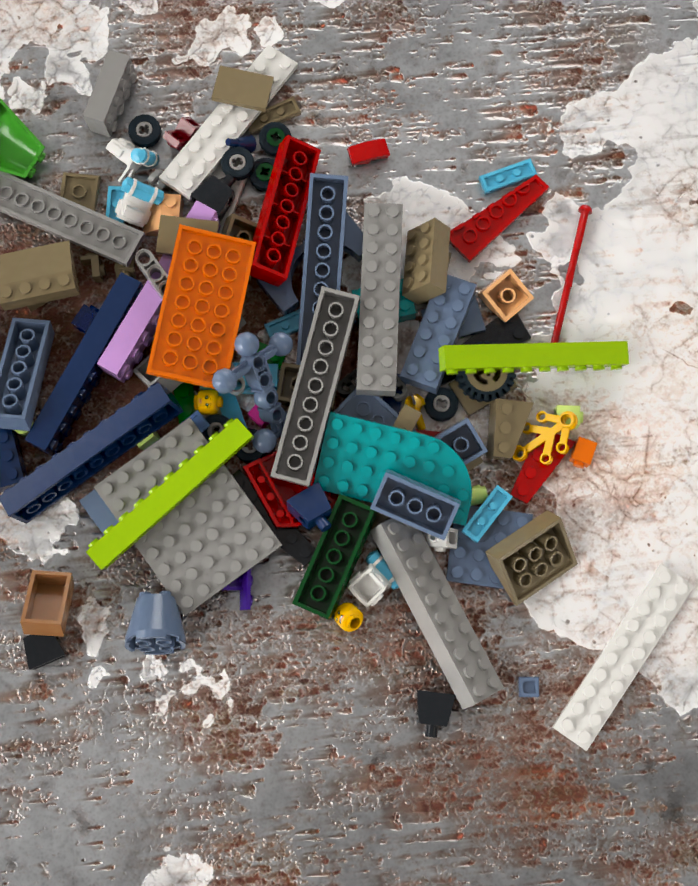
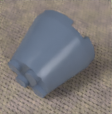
M160 591L159 594L140 592L126 632L125 648L131 652L138 649L145 652V655L173 654L174 649H185L186 637L178 605L175 598L171 596V592Z

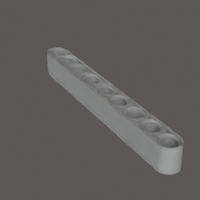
M141 249L135 255L137 266L163 300L164 294L162 291L165 289L168 275L149 250ZM142 257H149L148 263L143 264L140 262ZM154 272L161 273L159 279H153L151 275ZM231 362L230 369H233L235 366ZM243 377L237 380L242 384V387L230 392L232 395L239 396L244 392L245 381Z

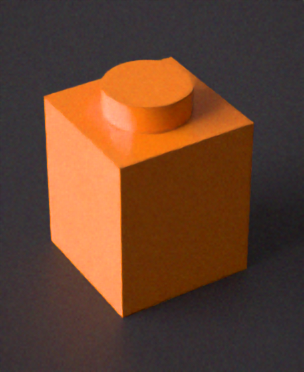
M579 436L575 441L576 443L574 444L569 462H572L573 466L584 469V467L587 468L591 464L597 443Z

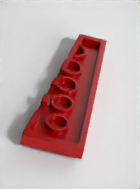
M534 175L513 191L502 196L495 203L487 206L480 213H476L466 222L450 230L449 243L470 263L548 191L549 186L539 176Z

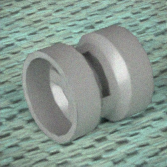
M159 168L149 176L148 182L166 194L171 188L159 180V176L163 173V170Z

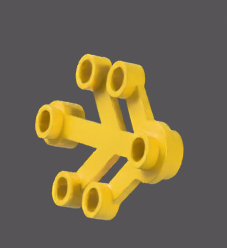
M539 411L536 415L537 421L542 424L548 421L557 424L549 428L531 425L529 422H526L525 426L529 425V430L524 431L523 429L524 434L536 433L541 435L524 447L517 445L512 458L522 462L527 458L529 452L545 442L540 462L544 465H550L553 461L551 452L555 435L560 431V442L557 443L556 450L560 454H566L569 451L567 442L570 430L574 429L578 423L577 416L571 411L563 412L560 416ZM545 414V419L540 420V416ZM567 419H571L570 424H566ZM561 445H565V449L563 451H560ZM523 451V456L518 457V453ZM545 456H549V460L547 462H544Z

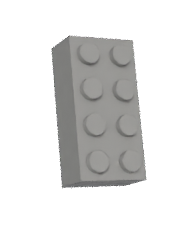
M109 50L83 113L85 122L91 132L111 138L112 133L117 129L118 117L123 114L124 102L128 100L130 87L137 78L134 64L128 55Z

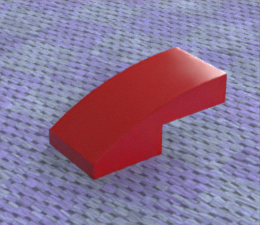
M385 138L359 143L347 148L352 166L369 164L371 160L385 159L390 156Z

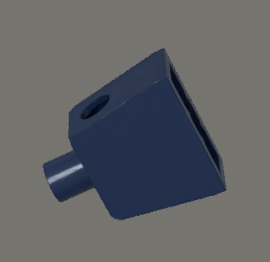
M319 482L287 500V510L306 529L309 530L318 526L321 532H325L331 527L328 518L332 513V509Z

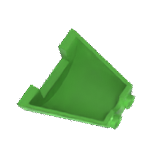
M0 98V171L32 179L37 170L35 166L38 162L42 163L46 156V153H44L45 146Z

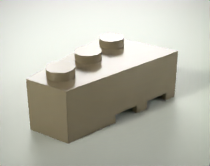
M499 398L490 401L487 438L488 452L486 453V458L507 460L513 457L534 402Z

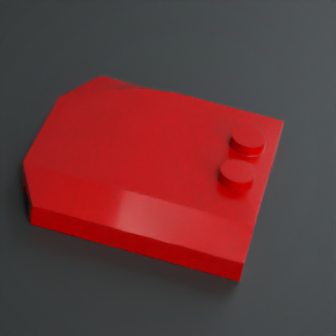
M320 449V452H319V456H318L317 464H316V467H315V471H314L313 479H312V482H311V486L314 484V479H315V475H316V471H317V466H318V462H319V458H320L321 449ZM277 451L244 466L243 470L275 528L301 526L302 524L287 510V500L308 487L271 477ZM324 491L332 508L339 494Z

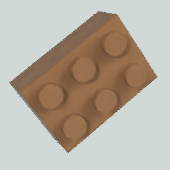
M32 570L20 621L24 634L64 637L75 586L72 573Z

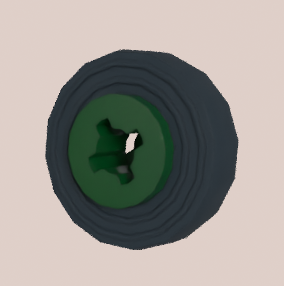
M271 122L261 129L259 144L267 154L276 156L279 144L287 135H292L284 124Z
M260 158L254 162V171L249 178L251 184L256 189L267 191L275 160Z

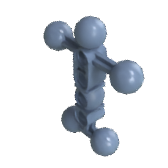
M244 332L236 337L234 343L235 350L242 356L240 364L231 370L227 368L217 370L213 375L212 385L216 391L222 394L230 393L236 388L237 380L245 376L248 386L251 387V392H255L254 402L259 407L257 409L260 419L263 422H268L271 426V430L264 428L254 434L252 439L253 446L261 453H268L275 448L277 439L282 435L288 411H284L281 407V402H277L278 393L273 388L275 385L267 360L274 355L280 357L288 355L292 351L293 340L285 332H278L271 336L267 347L257 352L259 349L258 338L251 332Z

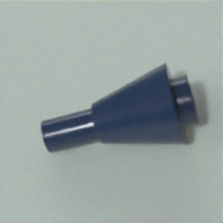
M253 135L236 139L227 138L225 141L227 146L243 147L250 151V153L255 151L257 145Z

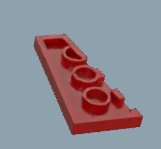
M555 435L551 452L553 461L550 465H544L540 462L545 442L528 453L510 495L513 496L512 498L527 504L566 455L560 454L556 450V445L560 442L561 435ZM568 439L567 442L569 450L576 443L571 439ZM565 445L560 446V451H563ZM549 456L544 457V462H547Z

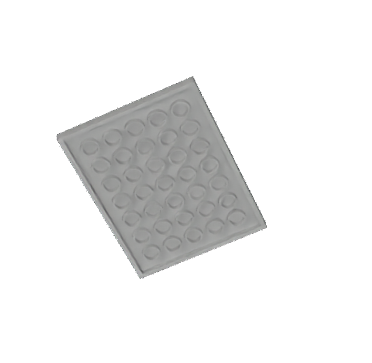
M189 417L95 485L94 488L117 521L120 522L118 518L127 511L130 513L135 508L133 505L141 498L145 500L150 495L148 492L154 486H160L165 482L164 477L172 471L175 473L180 468L178 465L186 458L190 460L195 455L193 452L199 446H205L209 442ZM224 464L135 543V546L167 591L171 592V596L175 598L177 605L186 616L281 547L282 544Z

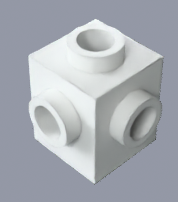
M450 528L445 540L427 533L426 540L429 547H433L436 552H446V549H457L458 529Z

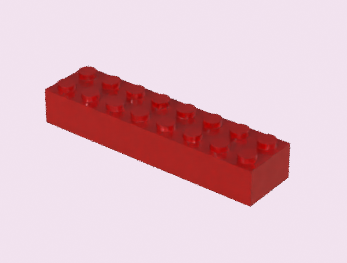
M287 135L278 147L253 237V242H256L250 271V276L277 287L288 278L308 202L310 173H315L321 149L290 135Z

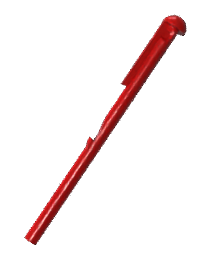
M582 205L578 209V212L581 213L551 343L559 342L588 215L592 214V208L589 205Z

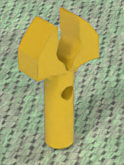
M419 394L413 395L416 401L414 405L412 397L408 396L405 404L421 412V407L425 405L424 398ZM422 414L417 421L419 430L426 429Z

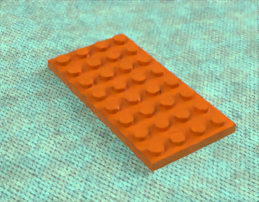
M179 224L146 374L215 389L212 385L214 373L219 369H230L235 348L234 343L240 324L256 242Z

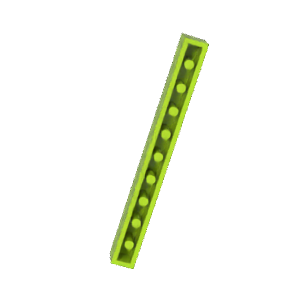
M627 341L444 345L438 348L440 372H446L447 375L458 374V371H465V374H476L477 371L491 374L496 373L495 370H502V373H513L514 370L528 373L532 372V369H539V372H549L551 369H557V372L569 371V368H575V371H585L587 368L599 371L604 370V367H611V370H621L622 366L629 364Z
M238 418L228 420L223 425L225 429L220 433L215 432L208 439L210 442L207 445L199 446L193 452L195 455L190 460L188 458L183 460L178 465L180 468L175 473L172 471L164 477L165 482L163 484L154 486L148 492L150 495L145 500L143 498L138 500L133 505L135 508L130 513L127 511L118 518L119 523L115 526H109L103 532L105 535L101 539L96 538L88 545L89 549L86 553L101 570H106L254 438L252 433Z

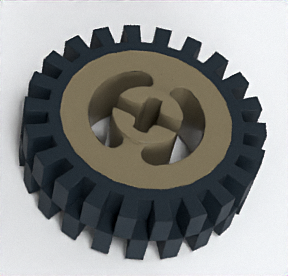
M485 341V342H477L476 344H498V343H496V342L490 343V341ZM498 370L496 381L492 379L495 373L481 374L477 379L483 381L484 385L479 383L473 374H465V371H458L455 380L456 382L458 381V387L464 391L463 394L465 396L468 395L470 399H476L478 402H490L504 396L510 390V387L514 384L513 381L516 378L515 370L513 373H502V370Z

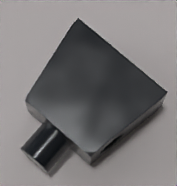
M227 174L222 181L213 175L191 193L194 203L197 200L216 210L221 222L235 199V193L231 187L236 180L230 174Z
M29 635L23 638L29 670H36L69 655L58 636Z
M416 690L418 723L426 724V737L437 738L438 726L447 727L455 695Z

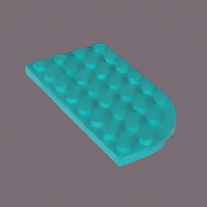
M330 412L314 484L319 482L323 491L373 503L385 472L389 469L461 500L452 523L466 526L472 500L471 480L464 461L448 444L427 434Z

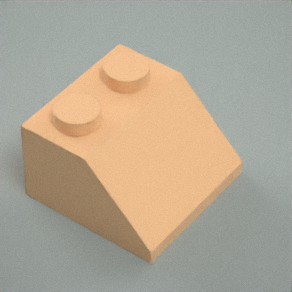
M164 193L162 203L152 205L150 208L151 216L147 224H144L143 229L146 236H158L161 215L183 217L184 202L181 194Z
M511 268L505 270L477 294L488 309L504 322H507L534 299L533 295Z

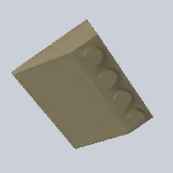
M69 240L0 255V306L4 311L80 295Z
M548 510L485 551L493 571L515 606H518L578 564L561 517Z

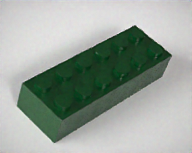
M339 494L328 519L331 527L322 533L292 604L328 620L333 619L378 515L377 511L370 509L368 505Z

